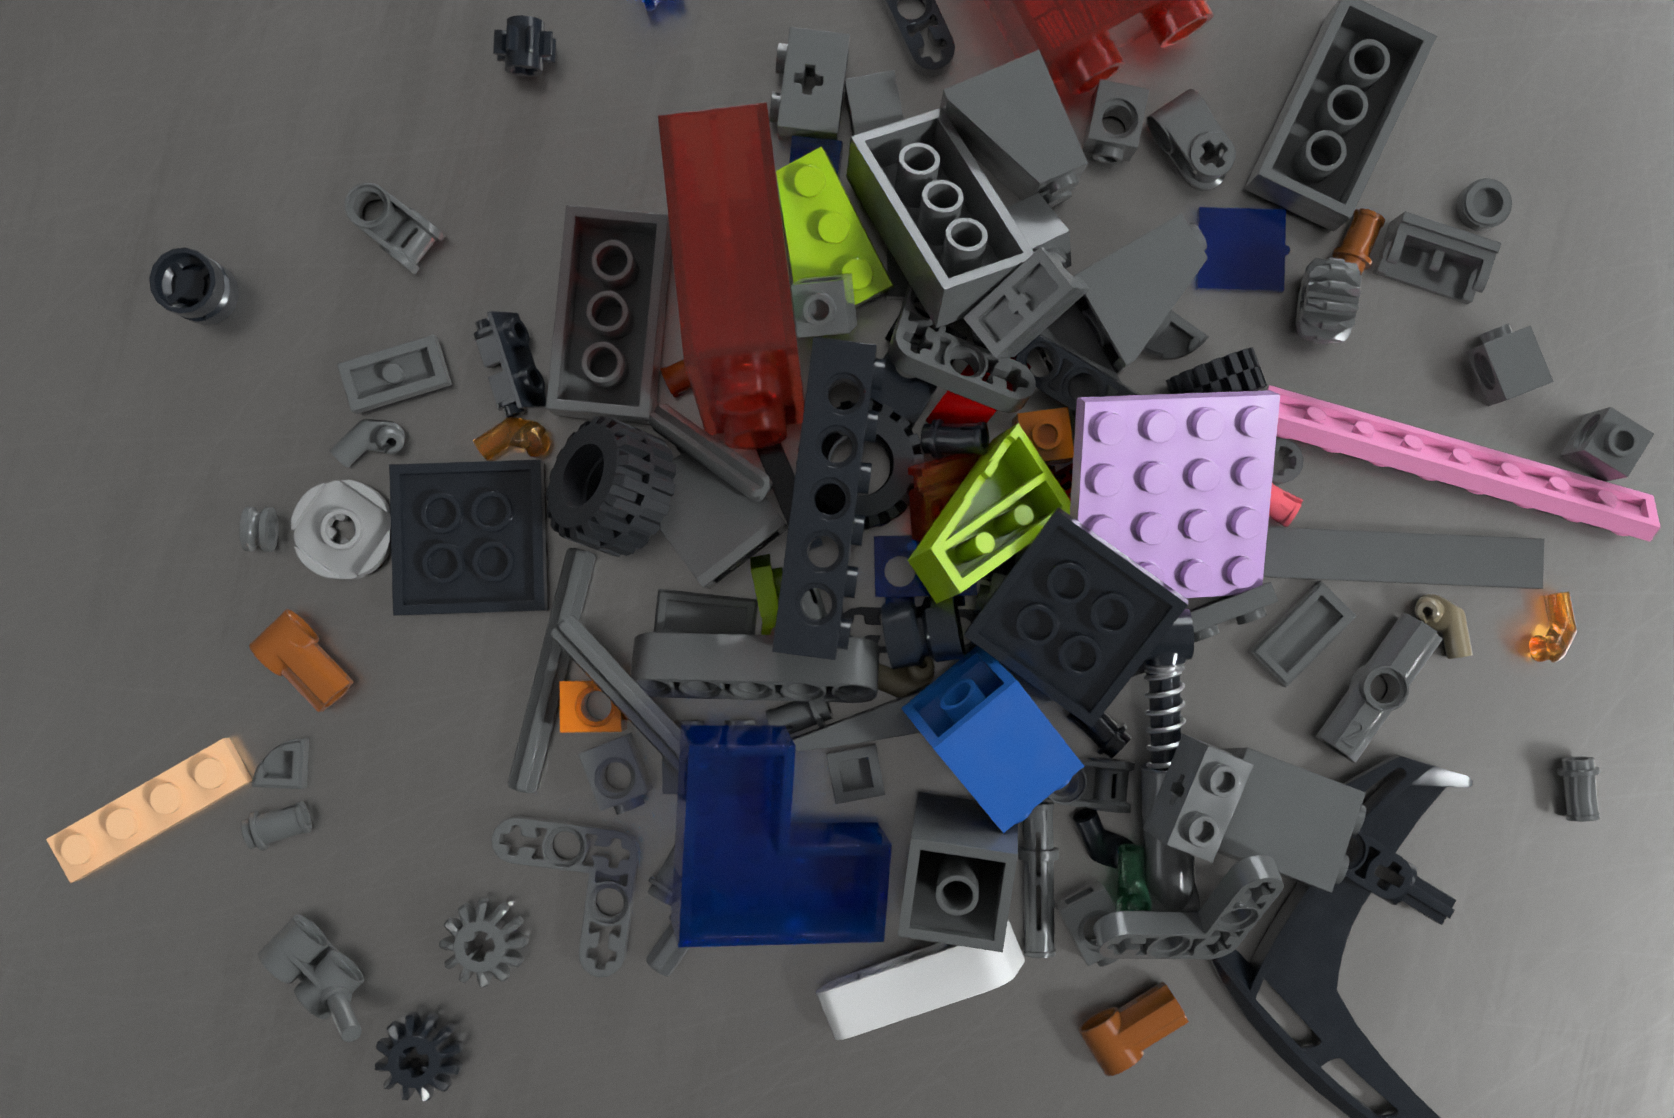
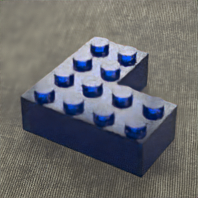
M681 725L671 923L678 948L884 942L892 844L878 822L791 823L796 745L784 725Z

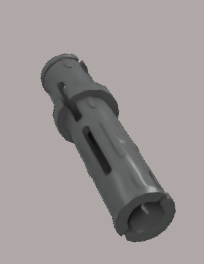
M1042 801L1023 821V847L1018 848V859L1023 860L1024 956L1032 958H1049L1056 955V949L1054 948V861L1059 859V848L1054 847V802ZM1036 832L1041 834V872L1036 870ZM1037 885L1041 886V925L1037 924Z

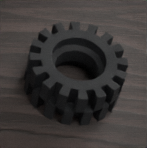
M1253 347L1213 359L1210 362L1195 366L1166 380L1171 394L1258 391L1267 386Z

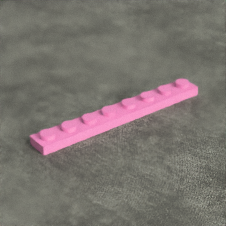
M1271 385L1267 388V390L1280 394L1276 435L1279 438L1298 440L1318 446L1327 452L1343 453L1364 459L1379 467H1392L1416 474L1428 481L1437 480L1458 486L1473 494H1485L1513 502L1522 508H1534L1559 515L1568 521L1583 522L1604 528L1619 536H1632L1651 542L1660 529L1654 495Z

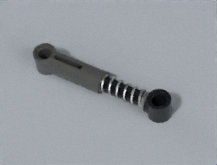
M1185 609L1143 662L1145 666L1143 670L1146 671L1144 679L1149 680V692L1144 694V696L1149 698L1150 710L1145 712L1147 716H1150V727L1145 731L1150 733L1151 744L1146 746V749L1151 751V761L1141 765L1143 828L1182 738L1181 727L1186 723V719L1181 716V709L1185 706V701L1180 697V692L1185 688V684L1180 680V675L1185 670L1183 665L1187 660H1192L1194 654V627L1189 609ZM1143 830L1145 885L1141 888V911L1198 912L1201 907L1195 884V856L1170 847Z

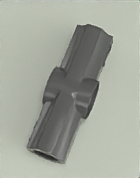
M1403 613L1366 666L1359 668L1353 674L1349 690L1316 737L1337 754L1356 763L1390 713L1400 708L1406 702L1409 695V686L1442 641L1437 631L1423 621ZM1381 674L1387 681L1388 691L1383 699L1376 701L1371 695L1370 684L1377 675Z

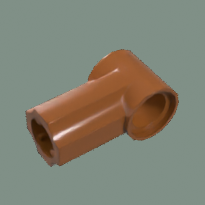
M286 609L249 644L250 650L271 672L278 676H284L317 712H323L338 701L348 691L354 681L317 643L319 637L310 625L298 614Z
M1161 982L1119 1009L1117 1007H1110L1095 1014L1081 1025L1079 1033L1106 1076H1114L1135 1065L1143 1057L1144 1049L1189 1021L1168 986Z

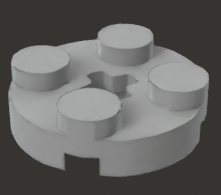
M335 480L319 484L302 496L293 511L291 530H294L296 554L307 568L320 576L330 579H360L380 567L391 552L390 507L379 492L366 484L353 480ZM350 517L354 522L352 529L355 534L351 540L344 538L340 543H337L334 540L337 531L332 527V524L336 519L346 521Z

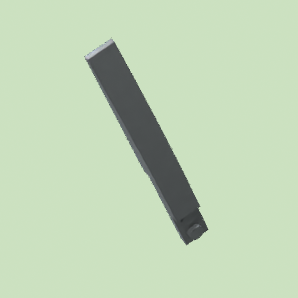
M1263 583L1240 594L1224 596L1189 609L1193 620L1194 642L1219 634L1220 631L1217 624L1236 618L1237 624L1242 625L1266 616L1267 613L1264 607L1278 602L1272 583ZM998 661L1020 683L1037 706L1054 701ZM1143 663L1132 677L1146 673L1143 670L1145 667ZM925 688L904 698H896L829 723L823 728L819 727L787 739L789 752L822 749L920 733L901 708Z

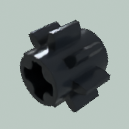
M525 15L511 16L507 18L506 30H494L493 54L497 55V61L505 62L506 72L524 77L539 76L543 73V62L555 63L556 39L553 38L552 31H544L545 23L543 20Z

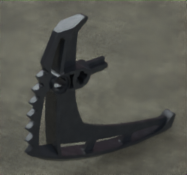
M1394 755L1343 783L1365 792L1372 785L1397 769L1395 775L1363 804L1366 807L1363 825L1356 835H1351L1345 853L1349 856L1348 870L1339 885H1334L1332 893L1298 883L1267 930L1250 964L1236 949L1223 957L1210 959L1219 979L1241 1012L1273 1050L1319 1094L1350 1118H1440L1382 1058L1357 1026L1337 991L1339 970L1348 936L1362 906L1371 893L1391 905L1403 902L1439 925L1443 924L1446 917L1450 919L1455 911L1452 907L1457 900L1417 876V867L1396 852L1421 816L1446 787L1468 788L1472 786L1473 780L1466 775L1400 755ZM1379 865L1390 869L1385 880L1374 875ZM1264 979L1318 1036L1319 1041L1316 1044L1299 1046L1256 1000ZM1333 1059H1343L1361 1078L1395 1107V1111L1390 1114L1378 1115L1344 1088L1322 1066Z

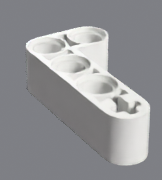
M1008 920L1003 952L937 943L832 980L817 989L816 994L835 1040H844L996 989L1008 983L1016 976L1024 964L1025 958Z

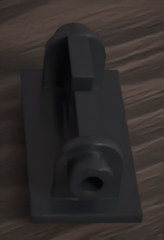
M498 311L487 312L488 318L475 323L477 331L473 335L477 342L484 367L491 368L501 364L503 370L488 377L497 409L499 411L503 410L506 418H512L525 413L524 408H546L545 382L542 374L535 366L528 345L530 341L529 333L524 323L520 320L519 314Z

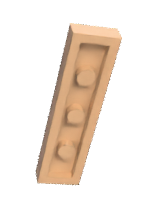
M223 738L46 840L69 882L73 883L251 783L253 779L230 738Z

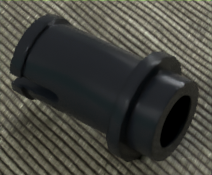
M935 418L931 424H924L922 427L921 447L924 454H931L934 459H942L945 454L985 455L987 453L986 447H989V429L986 422L944 423L942 419Z
M1071 712L1066 716L1069 721L1071 720L1098 746L1096 752L1099 755L1105 752L1110 758H1113L1132 738L1125 731L1128 726L1125 723L1119 725L1106 712L1103 713L1092 728Z

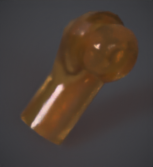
M515 417L504 419L473 440L475 446L487 461L509 446L525 448L529 456L539 457L546 453L551 445L550 438L545 434L546 428L539 422Z
M1569 591L1543 595L1549 627L1546 635L1535 636L1529 641L1531 657L1537 662L1550 660L1552 663L1562 660L1576 636L1577 627Z

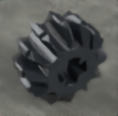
M410 1012L405 1017L404 1024L396 1020L387 1027L389 1037L381 1038L376 1044V1049L385 1057L375 1063V1070L380 1072L389 1071L391 1074L384 1082V1089L389 1090L397 1083L402 1085L400 1092L402 1100H409L415 1090H417L422 1101L430 1100L434 1095V1089L442 1092L448 1090L452 1085L449 1075H457L462 1069L463 1064L453 1056L463 1050V1042L457 1040L448 1041V1037L455 1030L454 1024L448 1023L441 1030L436 1028L438 1022L437 1013L431 1012L422 1023L417 1012ZM415 1048L419 1055L427 1054L429 1059L424 1065L421 1058H412L410 1053Z

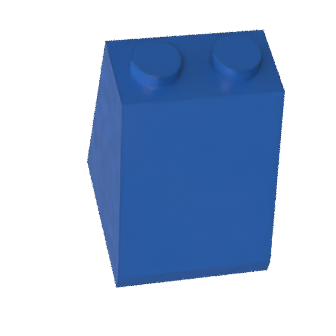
M979 646L973 648L965 655V658H961L901 708L1003 833L1014 824L1024 821L1038 804L1054 791L1065 787L1071 781L1073 775L1084 767L1020 683L993 656Z

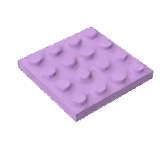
M1271 390L1078 397L1070 516L1185 598L1237 595L1262 585L1280 394Z

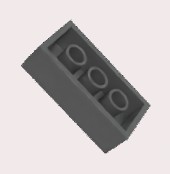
M1338 0L1329 11L1244 189L1333 232L1351 218L1437 36L1363 0Z
M942 108L851 136L846 178L936 328L964 319L973 308L1034 253Z
M566 205L546 409L555 416L594 419L597 416H609L621 422L649 424L650 414L655 411L657 403L674 228L669 215Z

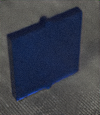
M1198 208L1197 226L1206 240L1207 249L1204 252L1208 259L1196 274V290L1281 293L1285 290V256L1290 253L1289 246L1285 245V209Z

